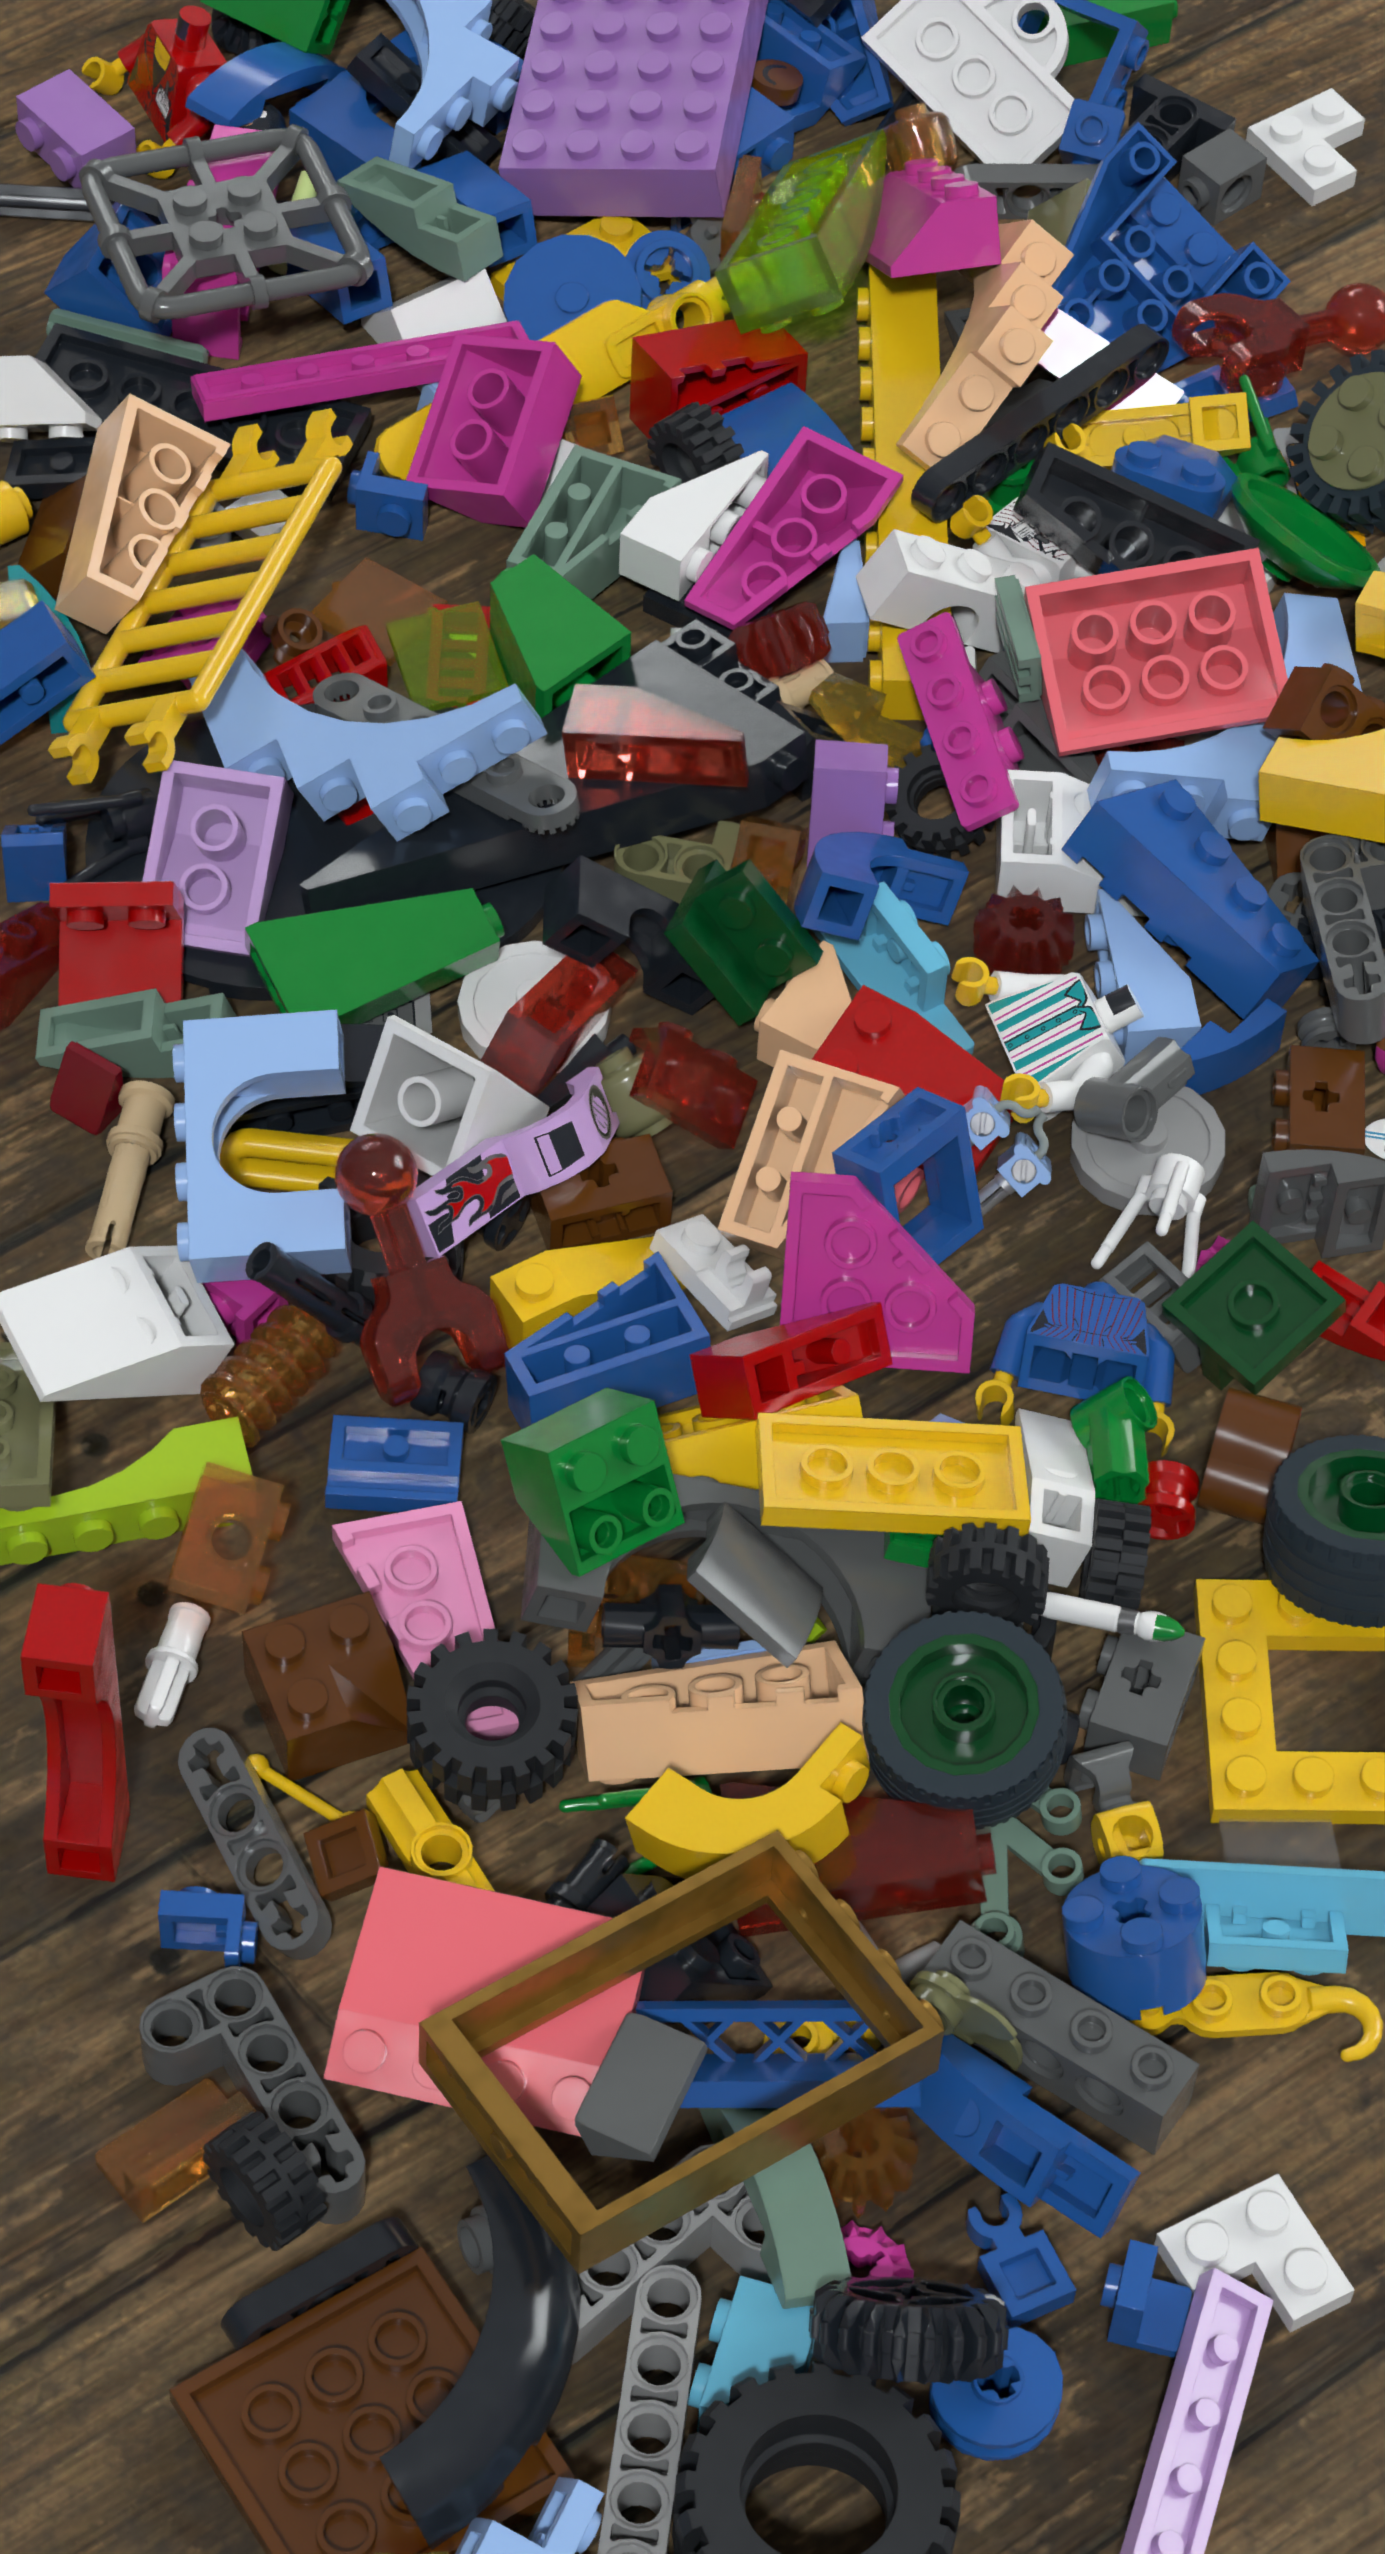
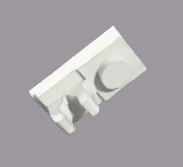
M704 1214L656 1230L649 1249L654 1254L659 1251L670 1271L727 1332L774 1315L778 1305L774 1302L777 1294L769 1287L772 1279L770 1270L766 1266L753 1270L745 1262L750 1249L744 1244L734 1247Z

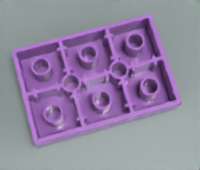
M538 0L498 168L500 176L531 199L533 216L724 218L768 0Z

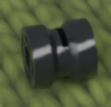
M435 1350L429 1355L416 1378L410 1398V1406L412 1409L429 1417L439 1413L448 1417L450 1422H463L464 1432L473 1434L481 1426L491 1408L498 1386V1377L479 1367L472 1370L459 1366L456 1357L441 1350Z

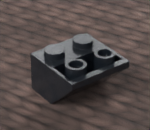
M621 1873L585 1912L615 1918L685 1879ZM729 1923L646 1968L639 2001H754L764 1996L773 1985L759 1966L760 1956L755 1947L747 1939L739 1935L733 1924ZM660 2022L685 2034L691 2033L681 2022ZM702 2022V2023H703L704 2025H707V2024H709V2023H711V2022Z

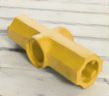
M401 1768L382 1777L379 1784L366 1794V1806L370 1812L375 1814L379 1827L409 1873L495 1891L473 1857V1845L469 1835L461 1827L451 1823L418 1769L405 1771ZM437 1862H448L454 1865L452 1869L445 1871L434 1870L429 1866Z

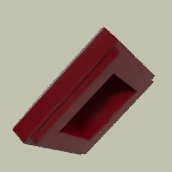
M71 1041L66 1046L53 1087L50 1109L92 1135L101 1134L122 1111L118 1099L120 1089L123 1086L122 1069L81 1044Z

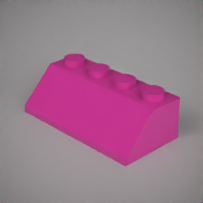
M937 159L910 160L905 162V170L889 172L840 233L842 246L891 278L1001 264L996 195L978 186V182L965 179L964 174L951 171V167L938 166Z

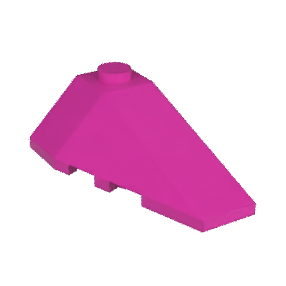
M803 426L684 599L685 606L734 631L873 526L902 484L903 475Z

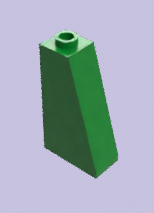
M473 888L256 922L245 927V948L279 1014L337 1010L340 1024H362L497 961L500 948L499 938L503 937L505 933L500 918L492 904L488 902L481 905Z

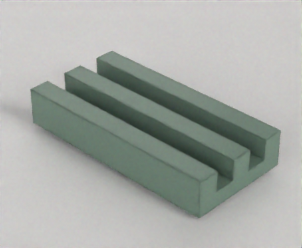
M1015 575L995 578V589L997 592L995 604L998 611L996 612V622L1019 703L1040 700V695H1042L1041 654L1019 579H1016Z

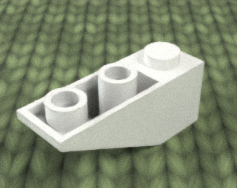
M762 450L650 497L620 533L619 574L679 601L692 584L697 582L767 480L769 454Z
M1018 1408L1015 1416V1426H1021L1031 1514L1028 1534L1037 1538V1546L1044 1545L1048 1551L1047 1557H1050L1048 1584L1067 1588L1092 1547L1095 1488L1086 1448L1076 1436L1070 1420Z

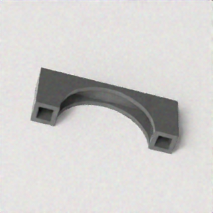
M673 1474L685 1523L580 1577L571 1575L529 1519L521 1620L587 1632L603 1600L606 1579L618 1565L638 1551L659 1542L687 1537H706L707 1519L724 1501L823 1587L821 1604L829 1615L838 1634L843 1655L860 1684L866 1685L877 1657H880L881 1651L893 1638L895 1639L902 1630H906L913 1623L917 1624L920 1620L931 1617V1606H928L926 1601L928 1568L883 1559L884 1532L761 1526L759 1489L754 1490L723 1484L710 1477H687Z

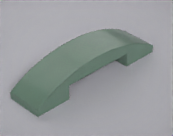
M699 2108L713 2144L722 2141L779 2109ZM811 2143L743 2181L765 2232L760 2256L783 2309L814 2305L815 2290L833 2280H844L847 2277H851L838 2216L826 2179Z

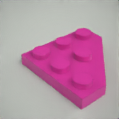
M791 1171L780 1325L870 1302H881L893 1363L885 1368L970 1373L975 1319L974 1303L856 1176Z

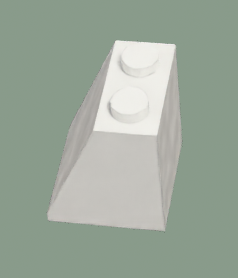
M392 1015L387 1017L350 1131L433 1176L486 1138L505 1135L546 1118L550 1107L497 1070L405 1020Z

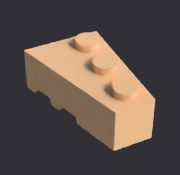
M780 1050L718 1230L729 1242L738 1245L744 1244L750 1249L784 1259L791 1171L836 1174L832 1152L904 1098L905 1094L901 1088Z

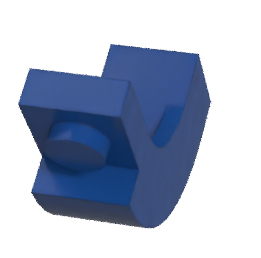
M867 832L834 833L823 837L815 845L795 898L794 911L801 926L804 928L859 941L879 889L878 883L884 881L899 901L905 900L911 906L916 918L949 926L969 871L964 862L908 849L902 838Z

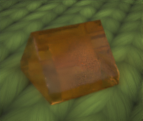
M609 395L574 403L561 439L606 455L624 452L614 396Z

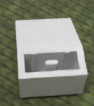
M1008 770L1019 807L1017 810L996 819L995 908L1094 914L1097 889H1103L1099 883L1104 876L1085 858L1076 864L1061 850L1091 809L1087 792L1090 784L1061 772ZM1125 895L1118 900L1132 916L1147 917Z
M177 1245L127 1247L0 1292V1324L40 1402L200 1394L234 1346V1342L202 1283H197L190 1262H180Z

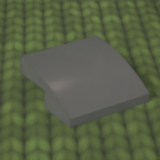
M1301 1149L1263 1152L1249 1223L1252 1220L1256 1222L1280 1244L1315 1239L1321 1259L1382 1250L1385 1238V1161L1360 1154L1333 1150Z
M725 1501L707 1519L706 1541L688 1558L687 1581L788 1668L799 1656L812 1631L821 1606L823 1587Z

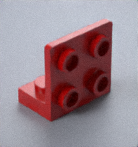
M174 881L50 883L49 907L60 921L58 1006L155 988L164 1003L183 1000L184 897Z

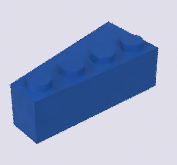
M1176 779L1096 801L1061 848L1076 864L1084 858L1104 876L1099 885L1116 901L1125 895L1149 918L1144 927L1160 942L1165 941L1183 949L1190 956L1186 967L1243 1020L1267 998L1283 1007L1320 961L1304 942L1301 933L1289 923L1268 896L1264 886L1252 876L1233 852L1229 842L1218 833L1196 805L1192 795Z

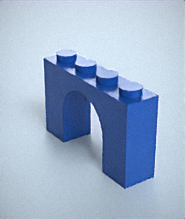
M407 30L390 40L420 68L417 53ZM491 38L489 39L490 42H492V43H494V44L500 46L501 48H503V49L509 51L508 49H506L505 47H503L502 45H500L499 43H497V42L494 41L493 39H491ZM520 57L515 81L518 83L524 61ZM347 70L340 72L332 81L310 96L301 99L289 110L290 125L295 124L307 128L309 136L319 146L336 182L375 156L386 160L390 158L395 129L375 115L385 105L374 95L368 93L360 82ZM513 104L506 112L499 110L485 127L495 134L507 128ZM421 161L413 168L414 170L421 168Z
M468 150L417 169V171L453 183L458 204L496 217L503 257L489 265V267L524 255L537 244L531 199ZM353 205L350 212L369 249L374 269L373 274L362 286H349L343 289L310 294L315 301L344 325L393 306L385 256L378 249L394 243V241L372 224ZM331 222L290 229L293 237L345 254ZM287 263L286 275L309 271Z

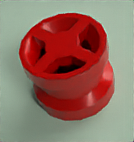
M1158 1460L1148 1462L1150 1483L1145 1488L1146 1499L1137 1505L1150 1506L1151 1508L1150 1538L1174 1540L1188 1536L1194 1530L1196 1522V1510L1191 1502L1197 1498L1200 1479L1197 1473L1189 1466L1176 1461Z

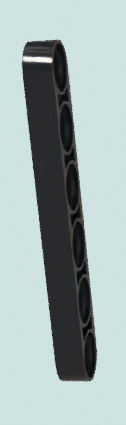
M1147 324L1134 326L931 466L923 473L913 488L911 495L912 505L935 523H941L949 519L963 508V503L974 495L982 496L1035 459L1043 449L1046 439L1054 432L1062 440L1063 429L1069 424L1074 423L1081 427L1151 378L1163 365L1168 355L1169 341Z

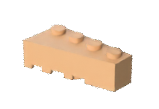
M129 393L97 429L54 610L107 634L139 602L166 556L169 545L175 535L182 529L189 517L188 513L193 504L206 488L212 477L213 470L224 457L231 444Z
M835 1640L804 1645L797 1659L788 1668L768 1651L687 1663L681 1669L655 1668L570 1682V1684L575 1683L578 1695V1757L589 1782L600 1781L610 1785L624 1784L635 1779L661 1777L668 1768L681 1776L799 1769L806 1764L840 1723L862 1735L864 1740L862 1729L863 1689ZM864 1741V1745H865V1749H866V1753H867V1757H868V1762H869V1755H868V1751H867L866 1744H865V1741Z

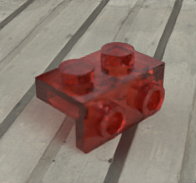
M659 1022L658 1026L654 1028H633L629 1041L643 1049L645 1053L629 1096L643 1105L660 1112L665 1118L717 1149H734L758 1081L736 1068L738 1061L731 1055L714 1049H705L693 1042L694 1034L680 1025L670 1022Z

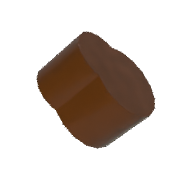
M1229 1388L1218 1421L1197 1508L1265 1525L1267 1503L1272 1483L1279 1466L1282 1465L1284 1459H1287L1292 1452L1302 1406Z

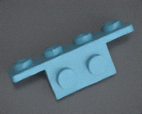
M884 881L878 883L879 889L859 941L812 930L821 942L824 940L834 945L841 969L858 991L862 985H865L908 1007L925 1018L968 1053L973 1054L974 1041L944 1004L947 975L950 974V963L945 950L938 942H931L918 926L911 906L905 900L899 901Z
M1144 1858L1139 1862L1141 1865L1163 1868L1182 1877L1190 1878L1200 1887L1207 1966L1224 1967L1238 1972L1250 1971L1252 1969L1294 1971L1302 1975H1318L1321 1973L1346 1974L1349 1952L1346 1935L1385 1937V1871Z

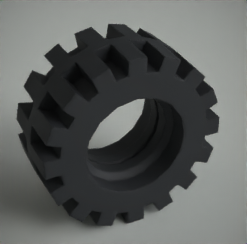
M931 744L922 746V755L915 757L910 752L903 757L906 764L903 769L895 765L894 768H899L897 803L885 804L886 812L890 821L894 822V829L899 838L904 840L909 849H917L919 852L932 855L936 852L938 856L951 859V851L958 850L960 855L963 856L971 852L968 844L972 841L980 846L986 839L983 829L992 830L996 820L968 832L960 824L956 810L952 814L940 819L921 817L918 814V806L921 799L930 790L940 785H947L936 751L934 752Z
M974 1523L962 1524V1531L960 1532L952 1527L944 1531V1537L937 1536L930 1549L926 1582L928 1606L933 1605L932 1612L938 1615L950 1611L951 1613L963 1610L964 1612L977 1611V1613L981 1614L989 1613L993 1617H1002L1005 1621L1013 1622L1016 1627L1023 1628V1622L1032 1625L1038 1621V1615H1043L1046 1606L1050 1557H1047L1048 1551L1044 1545L1037 1546V1538L1030 1534L1021 1537L1019 1536V1529L1008 1526L1005 1530L997 1529V1523H985V1528H977Z
M250 2112L204 2145L203 2150L205 2153L203 2154V2159L210 2167L207 2171L211 2180L217 2183L219 2187L217 2192L223 2201L228 2202L231 2207L230 2212L237 2221L240 2219L244 2223L245 2230L252 2237L257 2236L259 2243L264 2247L270 2246L272 2251H277L325 2217L327 2206L323 2202L326 2198L324 2192L316 2185L319 2182L317 2176L305 2163L307 2159L301 2150L297 2151L294 2148L289 2135L285 2131L281 2133L277 2123L270 2117L266 2119L262 2112Z

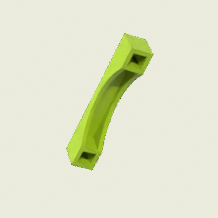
M238 1416L173 1428L150 1452L123 1471L88 1487L51 1496L50 1507H33L25 1511H9L0 1508V1566L12 1563L28 1565L36 1563L44 1557L75 1551L96 1552L105 1549L111 1544L143 1538L151 1540L163 1539L179 1531L205 1526L226 1527L242 1519L256 1517L254 1479Z

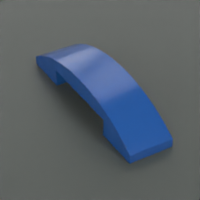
M285 42L270 43L236 56L210 74L187 97L185 107L216 125L240 127L252 123L255 119L262 116L266 99L302 87L316 92L332 81L340 72L346 71V68L320 54L305 53Z

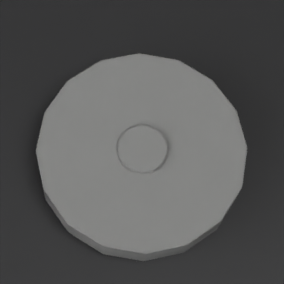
M1185 1086L1158 1109L1157 1121L1153 1131L1141 1142H1131L1084 1132L1078 1127L1075 1118L1072 1122L1070 1162L1080 1184L1101 1203L1121 1211L1125 1209L1133 1197L1140 1176L1152 1175L1158 1157L1163 1154H1182L1194 1159L1203 1167L1205 1176L1199 1191L1203 1196L1212 1191L1223 1170L1225 1129L1214 1107L1193 1089ZM1149 1201L1145 1202L1137 1214L1158 1216L1149 1208Z

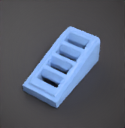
M857 538L840 550L822 620L819 653L820 659H824L827 663L863 662V658H866L870 621L855 577L863 567L860 540L857 541Z

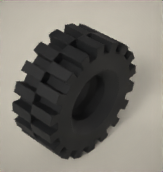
M483 1629V1641L472 1643L469 1631L455 1636L454 1651L449 1652L441 1643L431 1651V1667L423 1662L419 1664L414 1672V1687L409 1686L407 1694V1744H410V1758L414 1768L417 1769L423 1766V1779L432 1791L443 1782L445 1800L458 1805L462 1795H467L471 1797V1810L486 1812L487 1800L500 1799L502 1812L516 1809L517 1795L524 1793L529 1804L542 1798L543 1781L554 1789L563 1779V1764L570 1767L575 1754L578 1695L575 1683L569 1684V1669L562 1659L551 1666L552 1649L539 1642L534 1650L531 1651L527 1649V1635L513 1631L510 1642L498 1641V1629ZM486 1706H498L513 1712L518 1718L519 1726L513 1735L505 1739L490 1741L470 1734L466 1729L465 1721L468 1714L476 1709Z

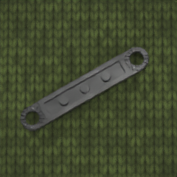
M340 673L330 676L321 681L313 691L316 713L343 721L391 723L438 715L434 711L357 673ZM347 694H349L350 700L339 702V696L342 695L345 700L347 699ZM516 753L450 790L506 820L512 818L522 823V826L528 828L529 832L532 833L538 830L539 834H545V831L549 830L550 834L556 833L555 828H560L561 831L567 829L566 824L572 826L575 823V819H579V812H581L577 789L571 781ZM551 799H553V800H554V804H556V805H554V806L547 807V808H539V807L537 806V804H538L540 807L544 806V803H543L544 800H546L547 805H548V804H551Z

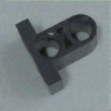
M1145 73L1133 86L1129 128L1125 131L1124 135L1134 124L1140 122L1177 161L1164 176L1171 182L1180 173L1183 155L1229 128L1234 131L1236 118Z

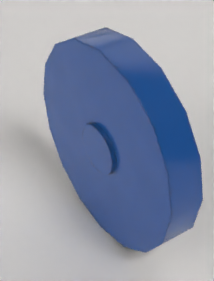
M559 235L535 244L516 261L505 282L503 310L507 322L520 321L529 340H539L606 301L619 300L642 308V289L632 263L614 245L590 235Z

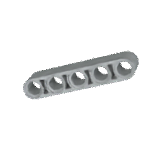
M660 2265L649 2270L640 2279L636 2290L598 2554H668L676 2475L679 2474L701 2310V2287L697 2279L688 2270L676 2265ZM660 2303H672L678 2305L684 2312L676 2317L665 2318L657 2315L651 2309ZM661 2369L669 2372L675 2379L666 2385H653L645 2381L641 2376L647 2371ZM641 2437H653L659 2439L666 2447L655 2454H645L637 2451L631 2446V2443ZM641 2505L649 2508L656 2514V2517L647 2523L635 2524L627 2521L620 2513L631 2506Z

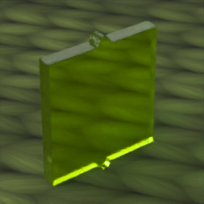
M479 601L438 610L436 607H429L425 614L386 623V631L410 700L432 711L452 706L461 708L467 706L468 702L484 699L508 687Z

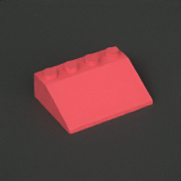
M1259 548L1025 587L1024 599L1041 654L1042 695L1040 696L1059 757L1266 722L1288 680Z
M382 1866L379 1867L338 2009L323 2079L452 2108L419 2064V2022L613 1919V1917ZM646 1969L481 2058L532 2126L581 2137L575 2126L576 2114L626 2014L636 2013V2006L640 1998Z

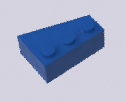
M659 1251L643 1261L644 1270L621 1286L612 1281L597 1291L598 1301L574 1317L567 1312L504 1353L508 1406L521 1429L606 1387L653 1399L656 1408L697 1394L689 1354L710 1347V1334Z

